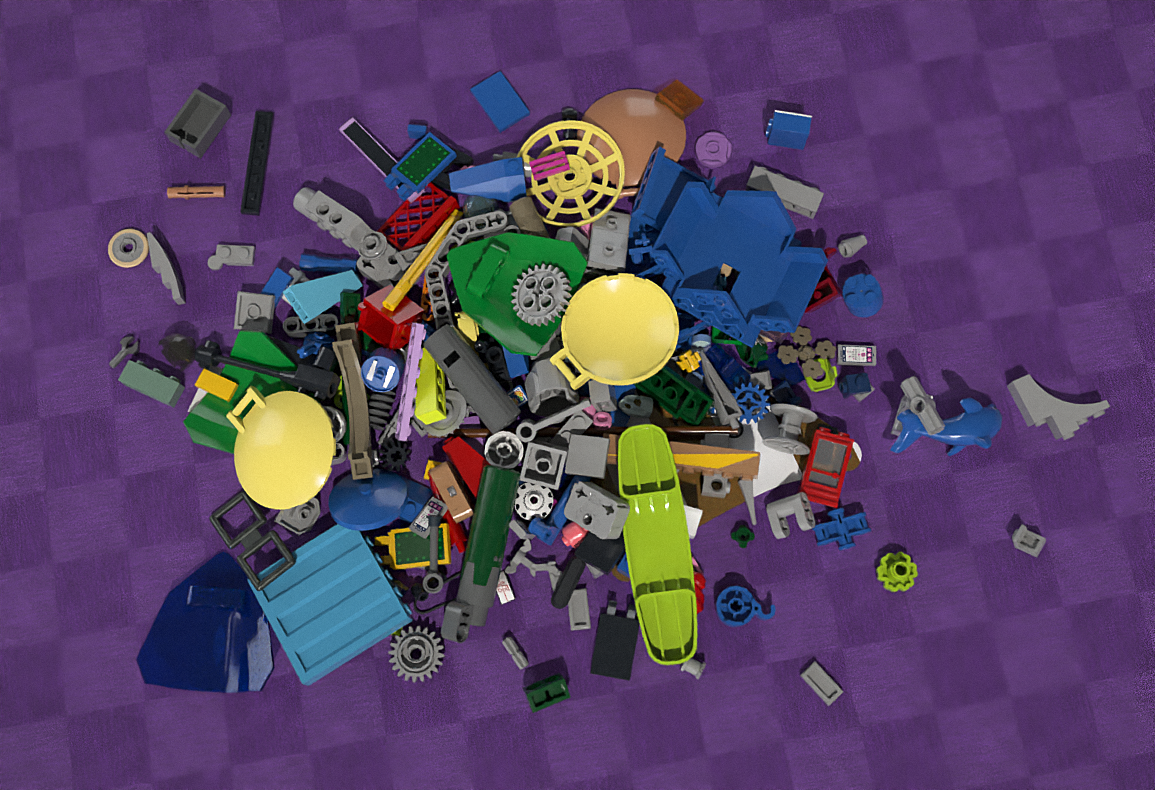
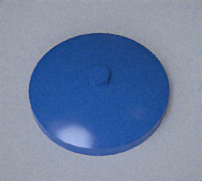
M373 468V477L353 480L352 474L339 481L329 495L328 506L332 518L342 527L357 531L372 530L392 522L403 512L408 502V491L404 480L395 472Z

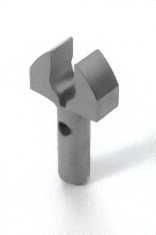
M132 336L123 338L119 342L122 344V350L109 362L110 367L116 368L128 354L136 356L140 351V343L137 341L133 347L129 348V344L135 339Z

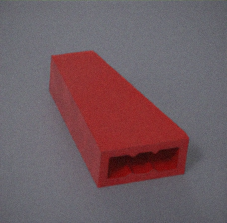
M452 436L443 442L444 446L442 449L477 500L483 467L490 464L459 436L456 438Z

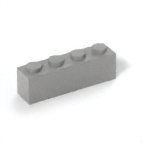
M756 166L745 191H776L786 209L811 219L814 218L824 194L815 187H807L800 181L789 180L782 174H774L764 167Z

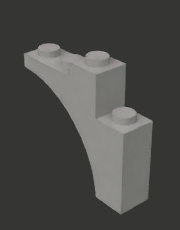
M1030 374L1012 381L1007 386L1027 426L1035 424L1038 427L1047 422L1056 440L1062 437L1064 440L1075 436L1074 432L1080 429L1079 425L1088 422L1087 418L1091 416L1094 419L1104 415V410L1110 407L1107 400L1093 404H1074L1057 399L1037 385Z

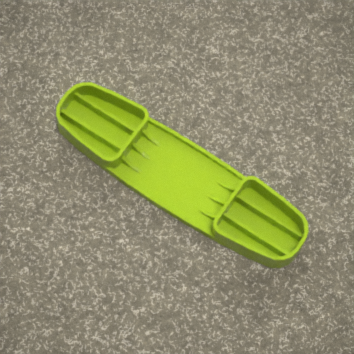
M652 424L636 425L622 433L618 445L620 499L626 501L630 506L629 514L623 526L629 575L637 615L649 656L661 665L680 664L693 657L697 649V608L694 572L685 509L675 462L666 433L660 427Z

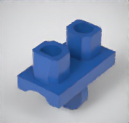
M641 233V239L634 240L635 245H642V247L627 249L633 265L643 264L642 253L649 252L650 262H655V259L650 254L653 246L647 247V244L654 243L653 237L646 238L645 233Z

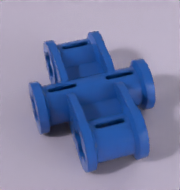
M844 508L828 512L827 514L831 517L832 521L816 525L812 528L818 540L817 546L838 541L840 545L839 551L855 547L856 543L852 541L851 537L872 531L868 527L865 518L866 512L846 518L843 513L845 511Z

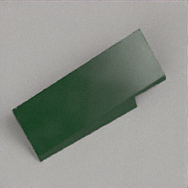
M666 365L650 378L633 384L674 418L678 419L681 417L691 426H698L714 408L715 400Z

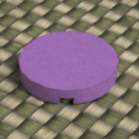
M718 132L704 134V136L697 140L695 147L698 161L710 168L724 165L729 160L732 152L730 141L726 139V136Z

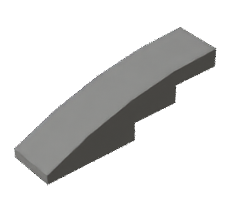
M151 232L147 233L152 268L158 274L161 273L162 282L167 289H172L174 301L178 305L185 304L182 285L171 260Z

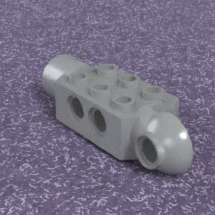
M306 187L296 194L293 202L294 208L315 221L316 225L322 230L330 231L329 233L337 240L339 238L342 239L346 246L357 250L364 259L376 260L384 256L387 249L386 237L382 233L370 229L358 215L319 190L315 192L311 188Z

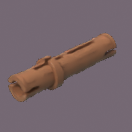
M184 185V187H167V196L169 199L185 198V200L208 197L225 198L226 190L225 186L190 187L189 185Z

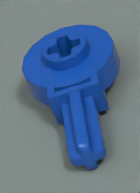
M315 332L304 338L303 347L299 348L297 353L300 354V358H305L312 353L317 355L320 347L334 351L332 342L335 341L326 333Z

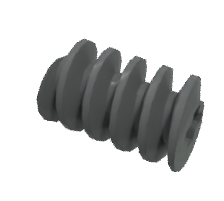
M373 390L375 394L370 397L373 402L368 403V407L371 408L369 409L370 428L384 431L385 429L380 425L387 424L383 417L390 416L386 409L393 408L388 403L395 402L391 395L396 394L392 391L376 392Z

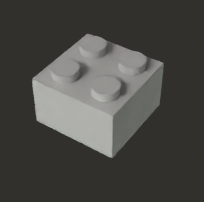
M535 439L529 441L520 481L558 490L569 448Z

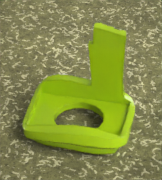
M828 358L815 359V362H820L826 378L824 381L816 382L811 376H805L808 387L814 392L833 387L835 378L838 376L836 367L831 366Z

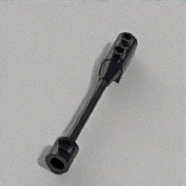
M206 340L205 345L200 344L195 351V360L199 363L198 366L203 369L209 370L210 366L216 367L219 363H224L273 376L294 386L295 389H298L297 392L306 395L309 392L313 393V397L321 401H325L326 397L332 398L336 394L341 381L334 372L299 364L297 371H280L222 355L221 346L210 340Z

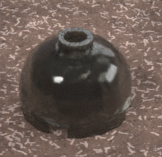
M172 333L159 340L158 345L162 344L164 348L161 350L163 356L174 368L178 365L181 368L179 371H184L194 363L196 342L192 337H187L182 333Z

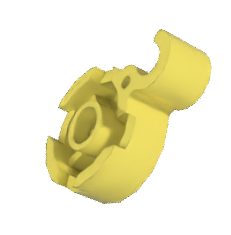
M463 311L454 313L455 319L458 321L456 329L479 357V353L474 349L477 337H479L477 323Z

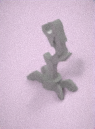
M526 539L523 544L524 546L519 549L510 562V566H507L505 569V573H515L516 566L520 562L530 569L533 577H535V571H548L554 591L556 583L562 575L561 571H558L555 561H548L546 564H534L524 557L526 552L531 551L530 540Z

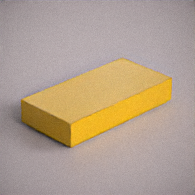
M203 369L195 383L197 388L230 402L239 386L237 383L206 369Z

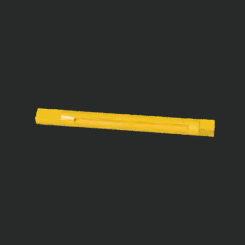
M455 209L383 301L382 304L385 308L394 311L429 265L454 224L463 219V212Z

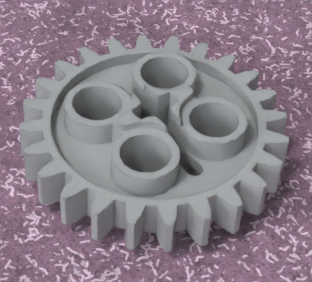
M542 264L541 268L535 265L534 271L528 268L529 274L527 275L522 273L523 279H517L520 283L519 286H513L517 291L511 293L515 297L511 303L516 305L513 307V310L517 312L516 315L522 318L524 322H528L532 326L536 324L539 327L541 323L547 326L548 320L554 323L555 316L561 318L559 312H566L564 305H570L567 298L572 297L568 293L572 288L568 285L570 281L566 278V275L557 267L554 268L552 265L547 267L545 264Z

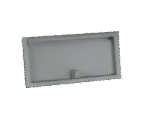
M595 208L593 217L599 214L603 209ZM608 211L600 219L592 222L587 266L615 271L617 274L625 272L631 215Z

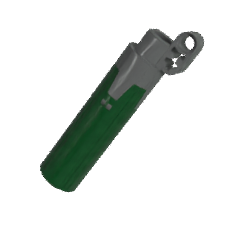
M493 465L483 467L460 577L457 602L451 601L447 605L443 619L441 634L445 639L463 643L468 637L470 625H486L489 607H493L510 529L509 523L512 520L521 476L519 471Z

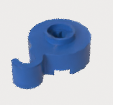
M730 586L723 590L715 602L716 615L722 623L730 627H741L747 624L754 615L760 620H769L776 612L775 605H771L768 608L769 614H763L761 605L756 602L752 594L746 588L740 586ZM734 601L740 606V610L737 609V612L733 611V608L730 607V604H733Z

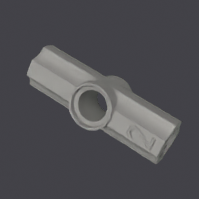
M913 376L904 380L901 388L910 402L911 411L918 415L929 435L941 432L945 424L935 409L934 400L927 396L917 377Z

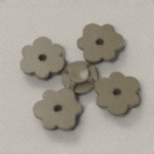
M798 326L795 333H790L795 343H799L802 346L798 351L793 349L791 345L787 347L780 346L777 357L784 364L795 363L797 357H799L802 361L806 362L801 366L803 375L816 379L823 374L824 370L821 368L820 362L813 360L815 353L820 355L822 359H833L836 347L826 340L818 342L814 351L810 346H805L808 341L812 340L811 331L808 328Z

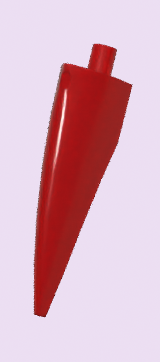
M428 472L433 497L445 503ZM448 509L440 521L441 524H449L450 547L456 546L459 554L466 551L463 542L467 541L468 537L461 522L456 523Z

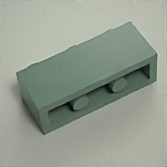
M129 360L118 381L174 408L185 389L180 384L181 380L170 376V378L163 376L164 372L156 368L150 370L147 368L148 365L139 360L136 363Z

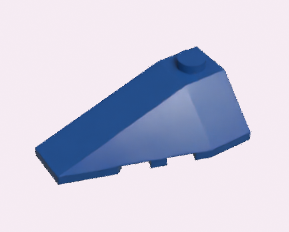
M522 157L503 159L449 173L451 192L470 196L477 195L486 199H499L508 203L527 197Z

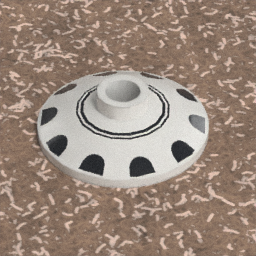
M527 482L518 488L514 506L517 513L526 520L532 521L535 517L543 519L550 513L553 507V495L548 487ZM531 497H536L538 502L532 504L530 502Z

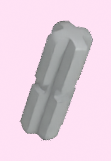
M509 636L504 639L502 643L509 654H512V658L519 669L525 668L528 665V661L522 652L518 650L519 648L512 637Z

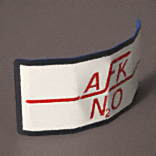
M502 570L496 589L501 605L516 599L505 570Z

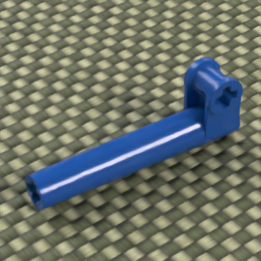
M575 475L547 520L535 517L529 524L528 531L551 546L568 519L564 515V509L574 484L579 481L590 482L592 477Z

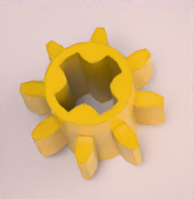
M688 349L678 355L680 361L676 363L680 370L686 369L687 373L700 366L698 361L702 359L698 352H692L691 349Z

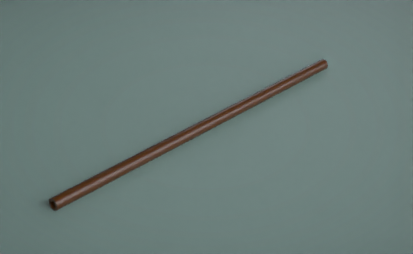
M633 426L610 427L603 431L597 430L594 427H588L582 435L592 437L603 436L604 433L622 435L626 429ZM657 426L666 433V436L738 435V428L733 430L731 426ZM543 427L538 430L535 437H555L562 427ZM488 428L455 429L453 434L449 433L447 437L441 436L440 438H450L452 436L454 438L458 436L460 438H488L494 434ZM504 428L501 430L517 435V428ZM428 433V438H439Z

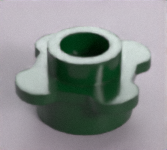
M740 525L739 529L731 534V538L739 543L740 548H746L747 543L753 541L755 535L747 529L746 525Z

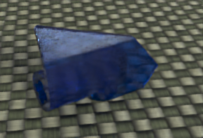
M715 343L706 351L705 355L728 390H735L736 386L742 388L741 384L743 382L748 386L751 376L718 343ZM699 362L700 366L693 371L704 376L702 364Z

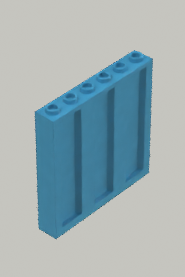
M337 524L293 551L291 554L296 559L295 565L262 591H257L251 581L247 580L299 679L304 685H311L413 621L410 616L412 614L410 607L407 603L403 604L401 600L403 596L401 591L391 583L393 577L387 569H383L381 556L378 552L374 553L371 548L374 546L369 536L365 537L362 531L347 529ZM282 558L256 574L259 580H263L282 565L286 559Z

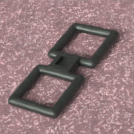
M245 490L209 517L210 522L229 549H234L240 543L245 547L246 550L237 556L236 560L257 591H262L295 565L296 559L275 530L269 531L264 536L259 532L258 529L267 523V518ZM244 500L258 520L234 539H231L219 518ZM272 540L286 561L260 581L246 559Z

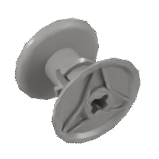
M771 405V412L782 418L781 424L778 425V430L780 431L778 437H766L762 443L771 449L796 455L809 454V447L799 442L798 436L802 432L800 429L801 423L814 422L818 418L816 413L795 405Z

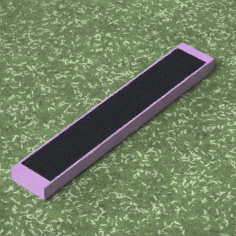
M353 117L339 128L340 132L385 178L391 174V169L398 162ZM400 182L395 188L398 190L403 183ZM424 189L419 194L413 192L407 200L412 203L425 192Z

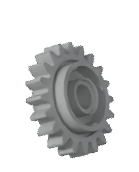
M417 626L415 632L412 627H409L408 634L401 630L402 638L395 636L398 643H391L390 645L395 650L388 653L394 655V658H391L389 662H396L392 670L400 669L397 676L401 677L405 674L406 681L412 676V681L416 683L418 677L424 682L425 675L432 678L431 671L439 672L436 665H443L439 658H443L445 655L439 653L440 650L444 649V646L437 645L441 641L440 638L433 639L436 635L435 632L428 635L429 629L427 627L421 632V627ZM415 649L422 651V656L418 660L412 658V652Z

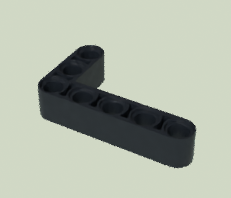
M268 336L298 367L299 364L334 372L338 376L341 368L334 351L320 347L317 355L312 353L305 358H300V354L297 353L300 347Z

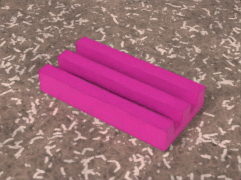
M565 151L529 162L535 181L570 170ZM563 163L565 164L564 166H561V167H558V168H554V169H551V170H548V171H545V172L536 174V172H538V171H541V170H544V169H549V168H552V167H554V166H557V165H560V164H563Z

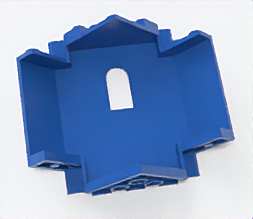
M687 182L650 252L666 276L661 288L675 306L753 348L761 330L795 333L828 262L822 248L801 247V241L793 237L797 228L776 191L727 190L722 198L715 193H710L704 182ZM723 264L740 272L729 294L727 291L712 289Z

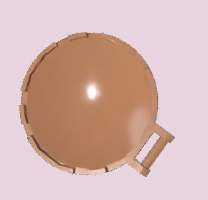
M627 89L608 94L590 106L581 119L582 122L602 129L617 144L621 151L625 168L623 187L641 186L650 156L658 147L665 149L664 157L675 163H678L685 149L686 129L681 114L667 99L650 91ZM578 129L577 140H583L585 130ZM592 134L589 144L596 148L604 159L614 154L610 146L603 139ZM586 150L583 159L587 161L589 166L599 162L591 152ZM615 161L607 166L608 181L616 185L617 188L620 174L618 162ZM602 169L593 172L598 178H603ZM640 188L622 189L618 199H623L626 196H637Z

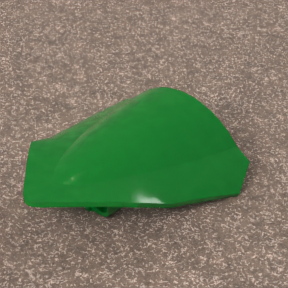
M504 233L453 248L447 254L448 264L463 312L510 353L537 356L540 350L547 344L562 322L565 312L560 311L561 318L555 316L554 323L548 320L547 326L541 323L540 327L536 324L532 326L528 322H524L522 318L516 315L517 312L513 310V307L516 305L511 303L515 299L511 293L517 291L513 286H519L520 284L517 279H523L522 273L529 274L528 268L534 271L535 265L540 268L542 264H545L547 267L552 265L554 268L560 269L570 281L568 285L572 290L568 291V293L573 297L579 288L588 265V261L575 242L518 233Z
M240 330L229 356L280 371H297L298 366L263 331ZM226 364L219 376L239 385L230 402L207 393L183 423L193 443L234 454L238 430L226 415L230 410L233 411L247 394V389L253 386L264 397L282 391L297 392L298 389L280 380V378ZM309 392L308 396L315 399L321 405L320 400L314 398V394ZM253 399L240 413L239 416L242 420L256 404Z

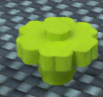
M898 552L895 555L888 553L880 559L881 566L876 568L877 579L883 582V587L891 592L898 590L904 592L914 585L913 578L918 576L917 565L911 563L910 556L902 552Z

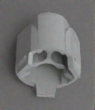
M543 356L536 359L532 363L531 371L525 379L529 409L534 414L544 417L579 402L578 389L573 390L569 380L556 365L550 362L552 356ZM566 417L552 424L566 421Z

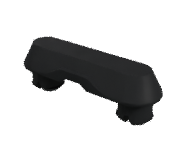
M575 556L569 559L552 594L551 604L557 609H563L567 606L585 569L586 563Z

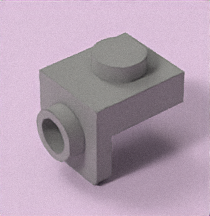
M1023 524L1012 535L1015 548L1035 557L1039 555L1046 542V538L1028 531Z

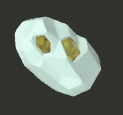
M628 395L619 401L618 406L628 416L646 419L652 413L653 399L645 396Z

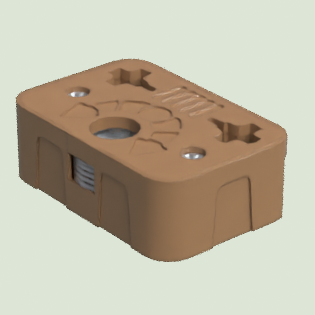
M446 461L429 470L455 522H461L474 515L475 506L451 461Z

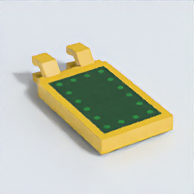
M447 523L438 526V565L452 564L449 524ZM409 528L391 530V532H388V536L374 537L375 545H389V556H381L383 560L382 566L390 565V568H393V570L430 566V534L424 539Z

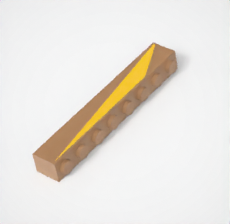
M605 433L603 435V438L610 439L607 464H616L618 462V445L621 435ZM668 441L675 467L682 470L683 473L694 474V471L702 472L704 476L720 474L722 478L733 479L736 476L741 477V480L744 481L758 479L760 452Z

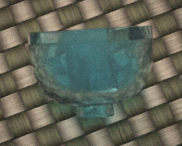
M469 195L463 205L464 219L500 211L496 199H487L477 195ZM480 223L477 229L485 228L486 223Z

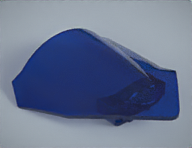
M218 553L168 593L136 657L144 684L212 693L259 692L264 689L275 669L270 623L247 581L249 578L228 553Z

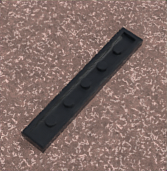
M255 111L240 210L242 215L260 216L275 117L274 112Z

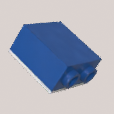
M775 110L773 118H769L765 137L768 138L767 144L803 150L809 136L812 116Z

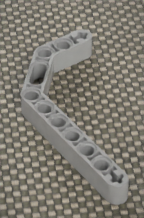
M495 211L457 221L427 266L425 278L437 330L446 324L450 326L453 324L456 328L445 280L450 272L448 261L441 263V258L452 243H457V247L468 244L470 240L484 237L483 234L504 230L509 226L508 218L504 212ZM498 219H502V224H498ZM480 223H486L484 229L479 230L477 226ZM461 228H468L466 233L459 234ZM433 272H439L437 278L431 279ZM437 290H443L441 296L435 297L434 294ZM442 307H446L447 312L444 315H439V310ZM458 355L453 361L455 362L461 357ZM448 378L450 388L454 391L459 392L457 388L454 386V384Z

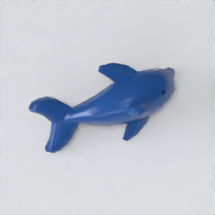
M965 398L960 401L965 412L952 418L943 419L944 429L939 433L929 435L918 415L914 414L911 409L904 410L897 416V420L901 422L903 430L890 451L900 453L921 436L954 445L947 453L948 456L960 452L969 445H978L988 449L992 445L991 439L997 435L1002 427L1003 415L995 404L982 407L977 400Z

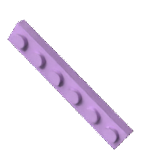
M413 322L395 438L402 441H407V436L411 434L409 422L410 417H413L414 414L412 402L417 394L415 383L420 375L418 363L423 355L421 343L426 335L424 325Z

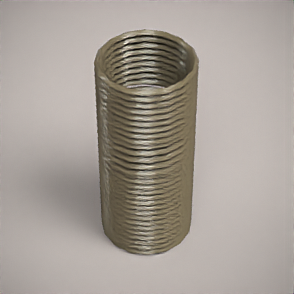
M531 197L521 198L510 205L509 209L521 234L550 238Z

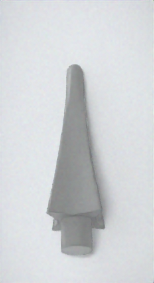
M740 480L738 484L747 504L752 524L756 525L753 481Z

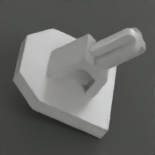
M313 497L303 505L281 510L275 522L298 535L310 531L320 515L319 501Z

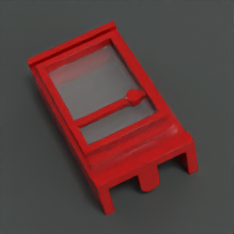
M820 427L819 430H813L809 446L810 453L806 457L797 494L804 492L809 501L833 508L838 507L854 439H850L849 434L839 432L838 435L831 433L830 429Z

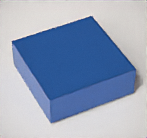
M408 125L407 132L411 139H423L428 134L427 127L424 125Z

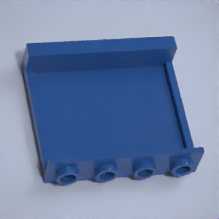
M658 147L650 156L631 213L632 217L659 231H662L687 182H704L710 193H713L716 187L714 185L715 176L707 180L664 157L666 150L662 147Z

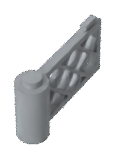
M590 398L583 399L577 404H572L538 421L529 418L524 419L517 427V437L523 442L533 440L539 429L591 406Z

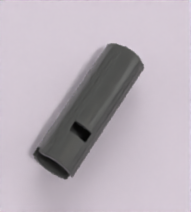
M446 324L424 342L423 346L492 434L500 432L518 418L521 410L453 324L451 326ZM459 355L461 358L454 362L453 359Z

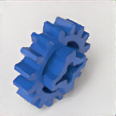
M752 381L749 382L748 386L743 382L741 384L742 388L736 386L735 391L737 393L731 392L738 406L745 411V413L741 411L742 415L739 421L742 422L746 419L747 424H749L751 419L755 423L758 422V417L764 419L763 412L768 413L770 410L766 406L771 405V402L767 401L770 395L764 394L766 388L761 390L759 389L760 384L758 383L756 386H753ZM746 391L745 397L738 398L740 393ZM755 392L760 395L761 399L755 395ZM749 398L751 402H754L751 407H749V403H746ZM761 407V410L753 415L754 409Z

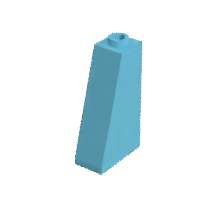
M353 270L292 285L284 290L283 294L305 324L339 302L340 293H353L363 285L358 275Z

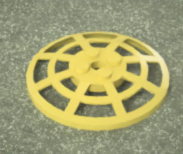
M559 121L539 129L530 136L519 151L517 158L522 157V162L529 164L530 161L536 160L526 154L538 140L548 134L552 145L543 150L537 159L546 157L553 151L556 153L563 151L562 147H579L577 155H566L570 170L549 176L548 183L538 186L537 180L535 181L533 174L531 175L532 188L526 189L527 197L536 195L543 205L551 209L546 218L539 214L541 220L548 225L566 228L568 226L581 227L600 219L615 205L624 185V161L615 141L602 129L582 121ZM581 129L585 130L582 141L563 140L559 142L555 131ZM592 134L603 139L610 146L614 154L604 159L602 154L589 144ZM586 150L591 152L599 162L589 166L587 161L583 159ZM615 161L618 162L620 174L617 189L607 187L609 178L607 166ZM563 163L549 169H544L542 171L545 172L554 168L564 166L565 164ZM600 169L603 170L602 185L592 182V173ZM568 173H573L575 178L568 181L565 179V176ZM588 189L598 192L590 202L585 204L582 195ZM552 190L557 195L554 204L547 201L541 193ZM603 194L613 196L607 207L591 218L588 209L595 205ZM564 199H575L578 207L561 208ZM558 212L563 214L581 212L584 221L578 223H558L553 220Z

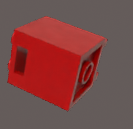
M390 284L364 298V301L358 304V310L361 311L356 326L357 331L362 330L382 347L395 351L409 343L412 322L422 323L424 309L407 296H404L394 311L385 308L382 303L394 288Z

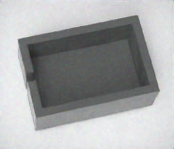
M195 89L164 133L170 142L186 149L201 159L231 114L226 105Z

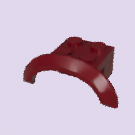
M827 247L824 250L827 259H830L837 252L836 248ZM827 264L805 309V313H812L843 294Z

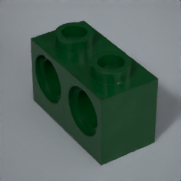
M560 673L522 688L533 713L571 697L565 679Z

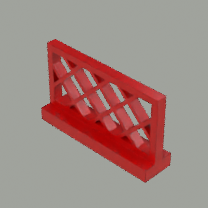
M429 183L426 187L432 190V195L422 196L421 194L413 201H419L420 208L410 209L411 203L406 200L377 232L382 233L386 237L387 242L399 251L426 244L433 238L454 210L460 209L457 200L452 196L449 197L432 183ZM444 198L446 200L442 205L435 206V199ZM432 199V206L423 207V200ZM433 211V215L430 218L423 219V212ZM420 212L419 220L410 221L411 213ZM407 214V221L398 222L397 218L400 215ZM420 224L418 231L411 232V225ZM407 226L408 233L398 234V227ZM388 228H395V234L386 235L384 233ZM408 237V242L403 247L398 244V238Z

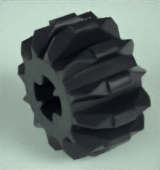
M392 438L389 439V445L383 442L384 450L378 449V452L383 454L378 457L379 461H383L381 466L384 468L388 466L389 471H392L394 467L397 471H400V465L407 467L404 461L411 460L409 456H406L411 453L410 449H406L408 444L406 442L401 443V440L398 439L394 443ZM392 453H398L397 456L391 457Z

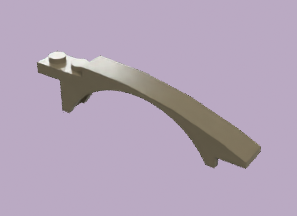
M356 323L335 325L338 342H332L341 368L349 410L350 442L348 460L351 462L353 480L373 477L371 430L367 390L361 377L363 362H361Z

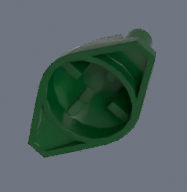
M757 337L753 348L744 343L742 345H735L741 360L753 368L757 367L759 361L768 360V354L766 353L768 345L760 337Z

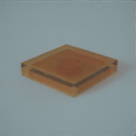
M677 79L655 97L657 102L682 121L704 103L702 98Z

